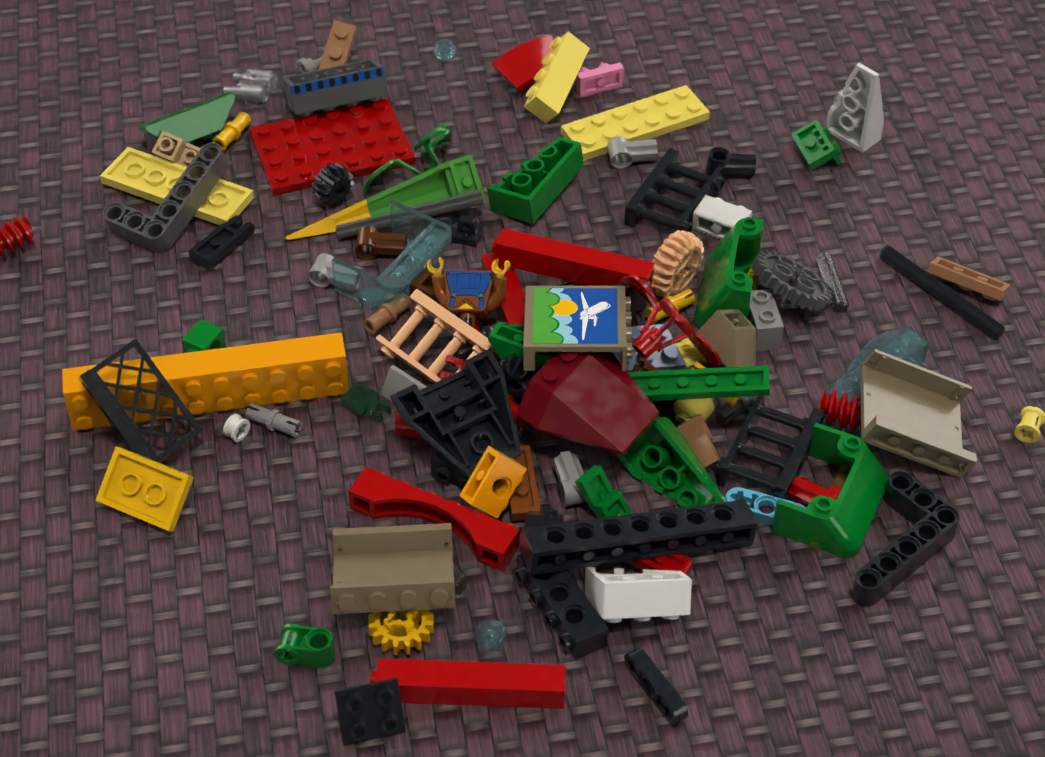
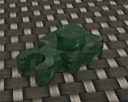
M359 381L340 397L342 406L361 417L368 412L371 414L372 420L378 423L382 422V413L379 411L391 413V404L386 400H380L378 392Z

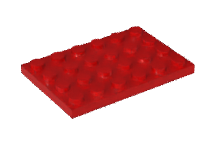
M388 98L249 128L252 142L273 196L312 188L311 184L316 180L314 175H318L320 167L325 168L328 162L331 164L336 162L342 164L351 172L353 178L373 174L379 167L393 159H400L408 165L416 164L415 155ZM396 165L385 171L401 168L402 166Z

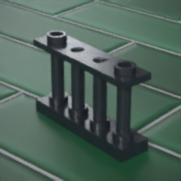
M669 148L625 206L624 225L634 228L639 220L647 219L674 229L675 232L677 230H684L691 233L693 213L696 207H698L705 195L713 197L724 186L725 178L722 177L723 167L719 165L711 176L681 166L680 162H678V151ZM677 174L705 185L701 190L672 181L670 178ZM668 189L694 200L690 205L662 196L659 193L661 190ZM658 204L680 212L683 215L679 220H676L648 208L650 205Z
M758 396L756 400L752 399L747 409L748 416L727 457H721L716 472L720 474L719 486L725 487L730 475L768 487L770 492L774 493V497L788 500V491L790 490L791 483L796 477H799L809 456L813 427L815 423H823L824 411L813 408L809 418L804 417V419L764 406L766 396ZM760 417H764L799 429L801 435L800 437L795 436L791 438L756 426ZM750 436H754L789 448L792 453L790 457L785 456L783 458L746 444ZM740 455L780 468L782 474L781 476L771 477L736 465Z

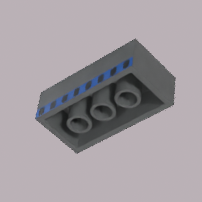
M374 58L282 77L287 105L299 116L311 115L314 110L322 109V111H332L336 109V106L345 104V106H355L359 104V101L366 99L368 101H378L383 99L382 96L389 95L384 66Z

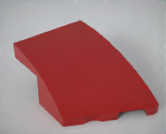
M551 35L532 39L506 52L491 64L506 81L521 93L536 82L534 77L543 68L542 61L551 52L550 45L554 39Z

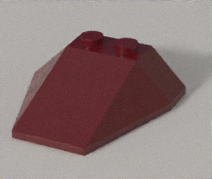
M556 352L530 380L516 415L539 432L624 455L659 416V411L627 371H622V365H620L619 360L612 352Z

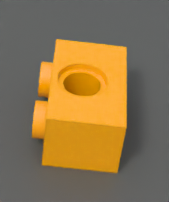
M488 446L459 496L470 505L498 519L501 512L508 506L509 499L514 490L522 482L527 468L509 456ZM498 480L497 484L493 487L494 482Z

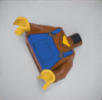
M439 257L440 267L433 268L431 259H429L427 269L434 274L431 278L434 294L442 307L474 329L476 320L489 319L490 313L494 312L505 299L507 284L505 273L511 267L508 260L504 263V270L498 267L499 259H496L491 265L493 271L445 270L443 274L441 270L444 266V260Z

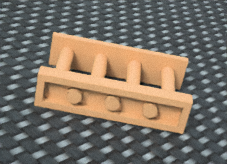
M417 288L410 296L416 304L414 307L416 311L394 338L389 342L381 335L376 337L383 346L380 350L392 360L395 357L399 358L433 384L442 380L437 375L447 364L445 362L447 355L453 356L459 347L467 342L473 345V352L467 359L490 349L496 360L499 358L486 336ZM432 316L435 324L410 355L400 350L399 347L424 317ZM449 328L454 332L452 334L454 338L432 365L427 369L418 363L441 332H446Z

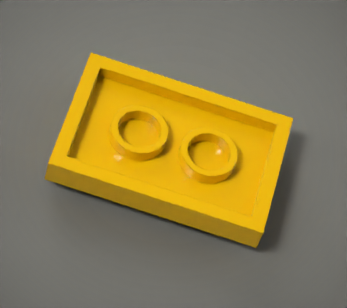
M116 446L95 501L167 531H174L194 477Z

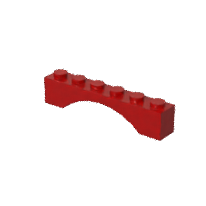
M365 467L348 490L350 509L373 519L411 517L436 524L451 523L452 532L465 542L478 562L502 572L505 571L520 547V529L512 524L501 522L483 512L474 511L462 506L458 502H452L439 497L433 492L414 487L406 481L397 480L381 471Z

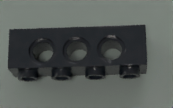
M517 555V568L514 570L516 579L521 586L525 585L528 589L533 605L535 607L539 606L542 610L547 626L550 629H555L562 648L565 651L569 650L574 659L578 660L606 647L608 644V627L570 572L563 570L530 575L522 555Z

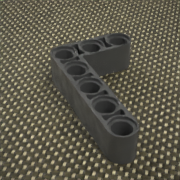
M207 143L201 147L152 216L118 202L108 204L103 210V217L112 233L158 253L169 250L228 167L220 146L217 143Z

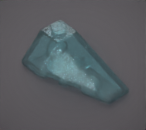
M911 327L892 329L882 333L864 346L828 390L827 395H830L833 389H837V398L840 399L844 392H847L849 402L857 395L860 404V365L874 349L923 367L930 343Z

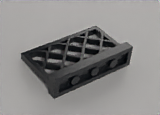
M134 339L79 376L78 380L129 450L136 454L159 462L203 431L137 339ZM135 348L141 356L140 367L123 365L124 354ZM120 357L119 364L112 363ZM144 362L150 369L143 368ZM106 366L118 368L116 384L104 382L97 372ZM122 369L139 372L136 387L119 384ZM142 372L155 375L158 379L156 390L139 388ZM161 385H162L163 388L166 390V392H161V391H160V386H161ZM108 387L115 388L114 395ZM118 388L135 391L133 407L120 405L117 400ZM139 392L155 395L153 410L136 408ZM159 395L171 397L174 401L173 414L156 411ZM177 408H179L183 415L177 414ZM125 410L132 411L131 418ZM135 412L152 414L150 430L137 428L134 424ZM156 415L172 418L170 433L153 431ZM176 418L187 420L194 430L186 436L173 434ZM142 433L149 434L148 441L145 439ZM152 435L169 437L167 449L159 455L150 446ZM172 438L180 439L171 446Z

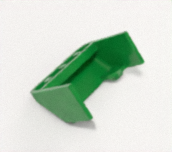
M815 423L809 456L850 470L837 500L827 496H817L810 500L807 508H803L778 499L772 533L842 558H852L858 555L884 498L889 476L860 437Z

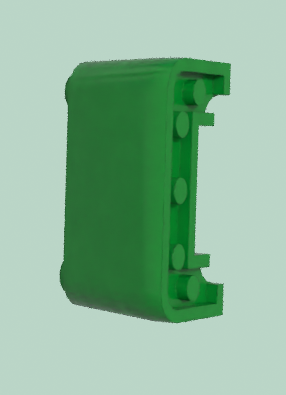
M752 217L740 219L707 256L694 321L698 329L717 310L739 309L748 319L753 281L746 272L750 270L754 259L760 253L764 219Z

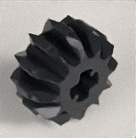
M328 162L325 168L320 167L318 175H314L316 180L312 182L311 186L314 189L312 193L321 202L329 206L332 204L338 206L341 200L346 201L347 194L352 193L350 188L355 183L352 180L353 175L346 167L337 162L334 164Z
M514 353L508 358L505 357L499 364L504 373L508 394L514 397V401L517 398L523 399L530 380L541 369V366L535 365V371H524L523 354L518 357Z

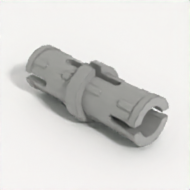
M256 403L249 405L253 410L247 408L246 419L266 426L267 430H277L294 438L299 436L295 431L300 433L302 430V421L285 416L280 410H270Z

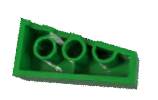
M559 137L537 152L538 157L523 162L521 169L514 174L509 172L502 177L503 181L498 185L493 183L487 187L491 212L534 224L584 167L581 143Z

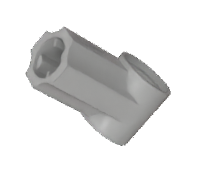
M618 136L610 139L607 144L611 164L617 169H624L630 166L632 162L656 161L658 159L656 139L628 141L626 138Z
M322 253L317 256L308 273V280L319 288H325L329 284L359 289L362 284L364 270L361 267L338 263L332 255Z
M571 451L560 452L553 459V465L560 482L559 488L564 506L586 503L575 484V481L584 474L577 454H573Z

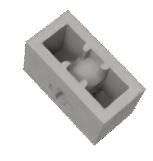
M771 289L751 291L748 320L756 328V352L781 349L784 325Z

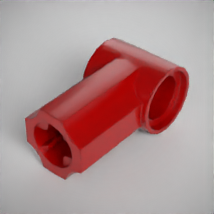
M796 477L791 483L788 496L790 500L807 507L810 500L817 496H827L837 500L842 488L836 485L825 488L806 478Z

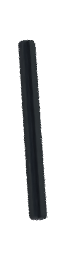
M886 245L880 250L879 257L992 338L998 339L1004 334V325L893 247Z

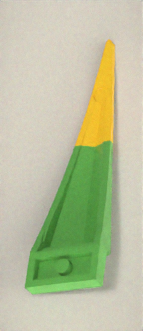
M472 154L440 164L286 236L285 239L290 240L336 232V226L477 190L482 192L483 203H486Z

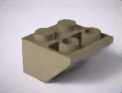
M739 309L717 310L696 332L717 351L722 368L756 366V328Z

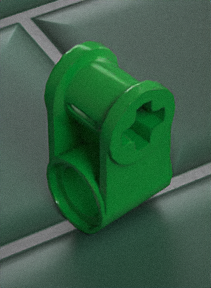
M290 623L282 627L280 644L274 649L273 653L275 659L287 665L296 664L327 668L336 660L333 636L329 630Z

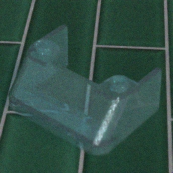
M392 200L390 202L391 232L407 234V240L410 242L406 245V249L378 277L334 257L331 260L334 290L370 307L384 304L402 293L427 268L428 260L431 259L432 262L450 244L452 240L450 226Z

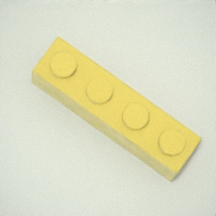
M570 32L565 33L561 38L557 36L550 45L551 52L542 61L543 68L534 77L536 83L526 94L528 99L524 108L545 124L559 114L590 49Z

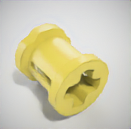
M1032 406L1022 409L1021 422L1014 431L1017 439L1025 443H1035L1039 440L1041 434L1039 428L1045 422L1043 410Z

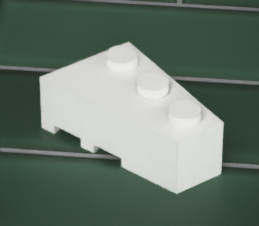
M586 567L585 595L600 617L606 622L617 623L621 622L622 618L649 621L651 617L657 616L675 620L679 618V615H690L692 579L682 571L643 569V573L624 574V568H614V574L597 573L595 567Z

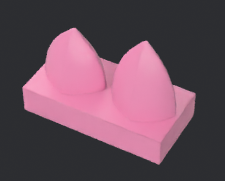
M601 63L598 68L592 70L581 66L576 76L577 94L579 97L623 87L624 67L621 63L612 65Z

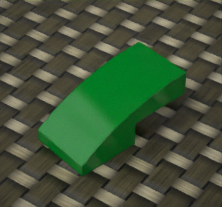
M592 466L575 481L580 493L598 518L632 514L621 491L612 489L601 466Z

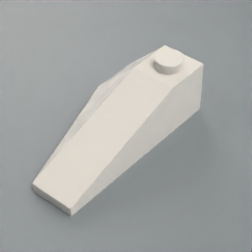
M858 63L847 79L843 91L838 94L837 101L829 109L826 126L832 135L863 153L881 140L884 115L879 74Z

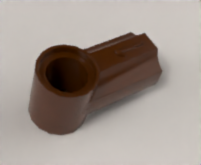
M363 226L358 230L355 254L359 258L371 260L377 254L406 256L407 234L380 233L378 229L372 226Z

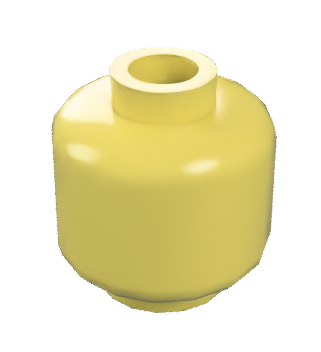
M714 398L677 400L673 405L676 420L683 424L701 414L706 421L714 411Z

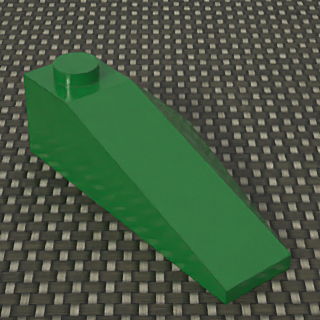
M657 417L624 455L616 454L632 476L654 487V490L665 494L676 501L681 507L727 502L685 437L669 418Z

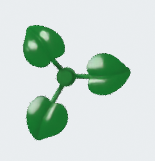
M447 121L436 126L430 133L421 138L414 147V150L417 151L421 146H424L425 149L420 156L423 157L428 153L432 160L424 168L425 171L442 164L438 161L434 149L439 144L451 142L452 130L450 128L447 129ZM439 135L435 140H433L432 142H430V140H431L434 136ZM393 159L373 172L366 182L364 193H367L370 184L376 176L396 165H401L416 175L422 172L400 159Z

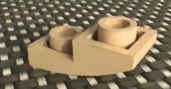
M162 130L152 153L162 159L188 167L201 148Z

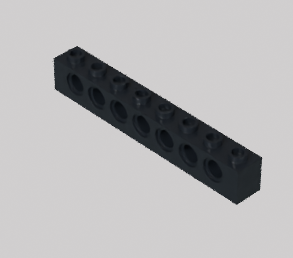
M744 499L522 528L519 550L529 574L533 575L675 554L753 545L758 522Z

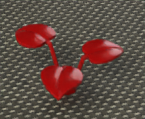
M635 275L625 276L620 279V282L627 284L637 291L653 307L647 322L639 331L641 334L632 342L633 348L641 357L647 359L655 351L660 352L665 347L688 338L706 359L710 368L719 367L720 356L717 351L701 335L695 334L688 320L679 314L678 309L669 300L663 298L658 303V299L651 289ZM661 309L671 318L659 330L655 326L651 329L649 328ZM673 323L684 333L662 343L665 339L662 333Z

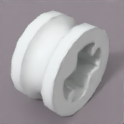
M233 414L225 422L223 434L226 437H231L235 442H240L248 434L250 422L245 418L242 419L239 414Z

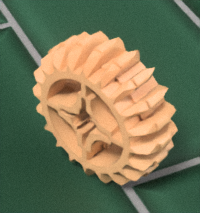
M677 230L675 233H671L668 239H664L661 247H658L657 253L653 255L652 262L655 263L653 284L650 288L656 295L661 298L674 296L692 283L694 276L697 275L698 268L701 267L700 262L703 259L702 254L704 252L703 242L696 235L684 230Z

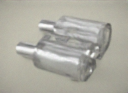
M248 69L245 73H234L233 79L234 81H239L236 87L225 86L223 92L224 94L234 93L237 100L254 101L256 103L266 102L270 97L269 92H273L277 86V72Z

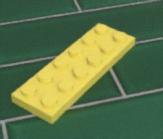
M685 85L561 125V134L566 139L581 143L583 161L609 153L607 144L614 137L621 136L628 141L649 140L709 120L710 111Z
M127 147L100 175L102 184L161 204L187 167ZM219 179L194 216L221 225L235 215L239 216L253 200L254 192L246 187Z

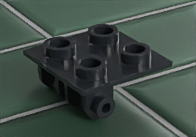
M398 677L334 691L343 746L406 732Z

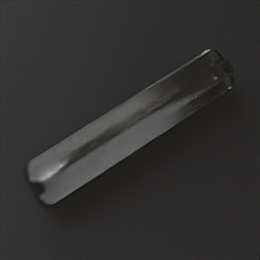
M820 252L816 260L825 284L830 286L829 290L832 291L831 302L834 310L837 313H845L848 310L849 302L832 256L829 252Z

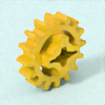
M429 609L373 612V614L368 615L369 636H373L374 645L381 643L382 651L384 652L389 648H393L394 655H398L400 649H404L407 655L410 654L411 647L421 650V641L429 643L430 633H434V613L429 611Z

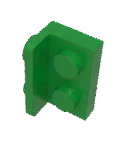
M817 119L791 133L812 170L831 159H834L837 166L842 164L838 156L842 154L836 141L830 142V139L833 138L826 125L821 127Z

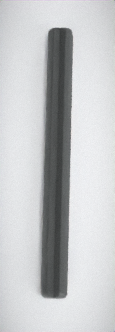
M477 190L336 226L337 237L342 240L357 236L358 230L363 226H372L382 230L482 205L484 199L482 192Z

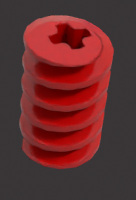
M24 214L21 215V220L17 217L12 218V225L8 221L2 223V228L0 227V256L2 258L5 257L4 249L6 248L12 254L15 253L14 245L16 244L23 250V241L25 240L31 246L34 245L33 231Z
M825 388L818 407L819 410L824 411L823 420L828 415V423L832 425L838 419L840 428H844L849 422L851 431H855L860 425L861 433V405H859L858 396L855 395L852 401L849 402L847 392H844L839 399L837 398V389H833L830 395H826Z

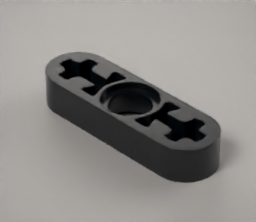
M641 647L626 653L624 661L627 669L665 719L674 725L687 718L688 709L684 700Z

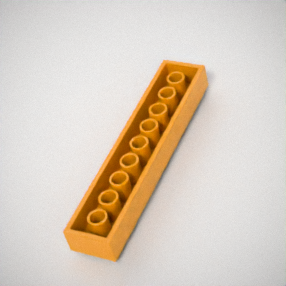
M342 332L150 357L192 415L250 407L251 403L261 406L349 394ZM141 359L123 361V365L140 367ZM144 362L143 368L150 369ZM96 365L62 369L63 395L73 431L112 426L78 380L81 374ZM106 366L97 372L104 382L116 384L118 368ZM122 369L119 384L136 387L139 372ZM142 372L139 388L156 390L158 379L154 374ZM161 385V386H160V391H161V392H166V390H165V389L163 388V386ZM108 387L114 395L115 388ZM118 388L117 400L120 405L133 407L135 391ZM139 392L136 408L153 410L155 395ZM159 395L156 411L173 414L174 401L171 397ZM177 408V414L183 415L179 408ZM125 410L131 418L132 411ZM135 412L134 423L150 421L152 414ZM159 415L155 416V420L171 418Z

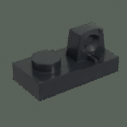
M438 215L434 216L428 228V238L477 247L484 227L483 224L477 223L476 217L461 215L460 219Z

